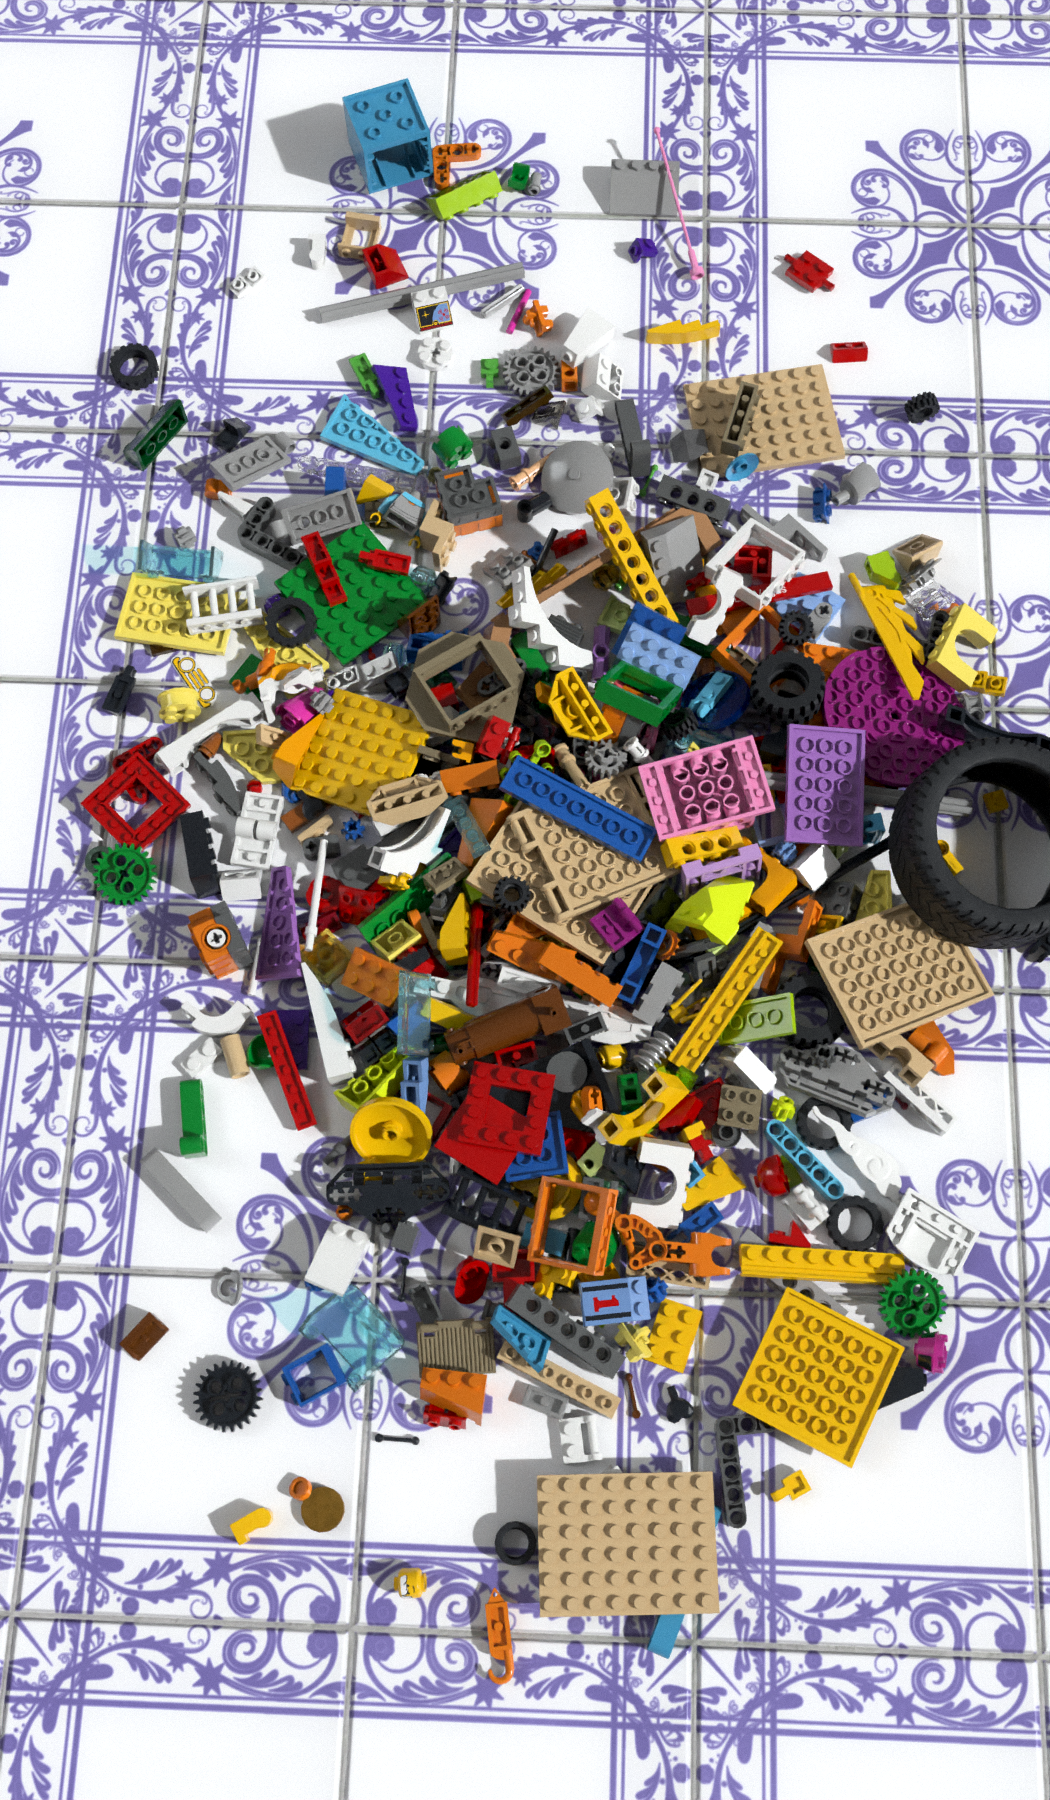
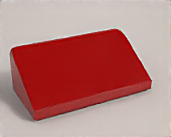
M864 341L830 344L833 363L867 361L868 347Z

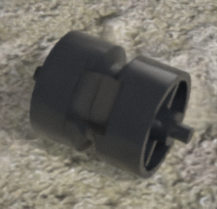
M407 665L399 668L400 670L396 672V675L391 674L383 680L388 689L385 693L387 695L391 693L397 700L406 694V690L409 687L413 671Z

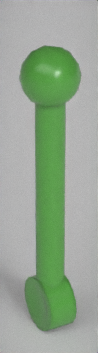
M656 464L651 466V473L643 489L639 491L641 497L646 496V489L654 472L658 470Z

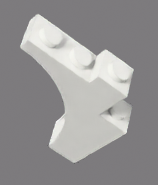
M438 806L430 815H427L419 828L407 839L388 847L374 846L367 865L396 876L406 872L413 876L409 880H413L420 862L431 865L440 857L442 848H439L438 844L451 810Z

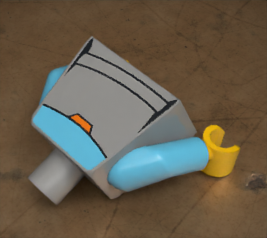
M413 490L410 494L403 491L401 495L394 494L385 498L378 507V512L371 514L370 520L372 517L377 516L379 520L375 525H378L383 514L385 520L412 537L415 534V537L408 541V546H411L412 541L415 540L417 542L415 549H417L421 544L419 528L427 514L425 512L426 505L420 500V492Z

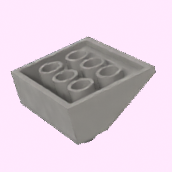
M611 160L609 215L677 218L678 210L664 161ZM667 161L678 197L680 161Z
M692 514L640 532L645 558L669 603L679 602L694 592L687 589V586L692 585V583L686 585V581L696 577L698 573L704 572L694 515Z

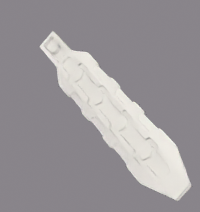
M415 973L411 991L413 995L422 997L427 995L438 1000L451 1002L464 1012L477 1017L526 998L524 993L497 986L494 980L479 977L478 1005L475 1008L466 1006L467 978L452 981ZM561 994L572 1023L599 1011L601 1012L607 1030L598 1035L591 1036V1041L617 1045L648 1041L651 1036V1025L635 1017L620 1006L612 1005L607 1007L600 1004L598 1007L591 1002L573 999L572 996ZM559 1030V1031H557V1032H554V1033H557V1034H562V1035H564V1033H563L562 1030Z

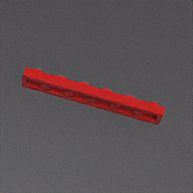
M273 1010L256 1016L297 1130L301 1131L317 1125L277 1011Z

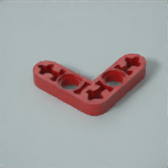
M151 737L115 757L112 761V766L116 771L120 767V762L124 764L137 751L143 752V757L150 761L154 759V755L164 746V743L158 737ZM154 743H156V745H158V748H157V749H154V748H153L152 745H153ZM138 779L127 789L135 804L142 805L148 801L149 793ZM136 788H138V790L143 796L140 799L134 790Z

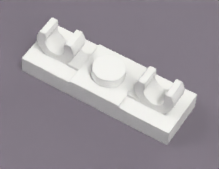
M503 965L497 986L525 994L550 983H553L559 989L561 983Z

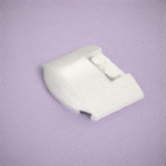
M910 1187L906 1190L885 1230L897 1250L912 1263L936 1274H952V1276L959 1275L980 1234L979 1230Z

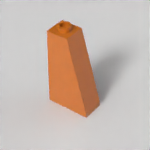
M471 798L457 859L468 868L469 873L472 872L505 823L506 818L511 814L513 805L500 799Z

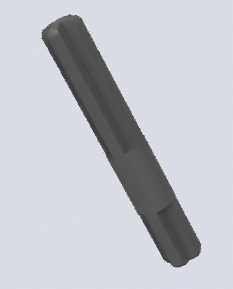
M709 937L679 946L674 951L675 955H671L669 960L664 959L663 962L666 963L721 946V944L711 942ZM654 958V963L657 965L661 964V960Z

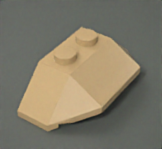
M414 776L378 787L370 800L366 802V805L374 821L394 826L430 815L448 798V794L441 780Z

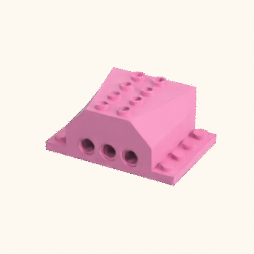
M753 735L638 766L659 842L669 838L738 826L739 830L753 827L756 816L773 812L776 809Z

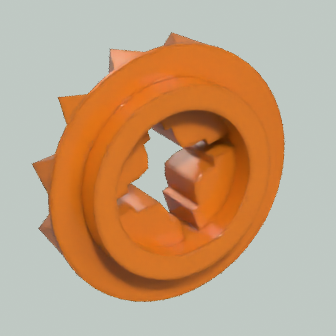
M666 929V935L655 958L661 961L664 959L669 960L671 955H675L674 951L679 948L677 944L680 939L677 937V933L670 929ZM663 942H667V949L665 948V944Z

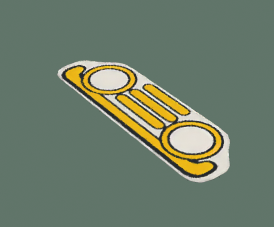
M182 654L174 656L171 659V663L186 686L199 693L198 704L203 710L212 708L215 705L217 692L192 656Z

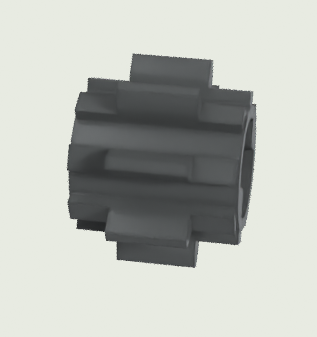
M828 1043L822 1046L817 1044L815 1051L811 1050L810 1056L814 1057L812 1064L818 1065L819 1070L824 1067L830 1069L832 1062L835 1063L837 1058L833 1056L835 1048L828 1047Z

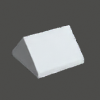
M810 844L786 868L792 869L797 875V880L815 892L841 867V864L827 845Z

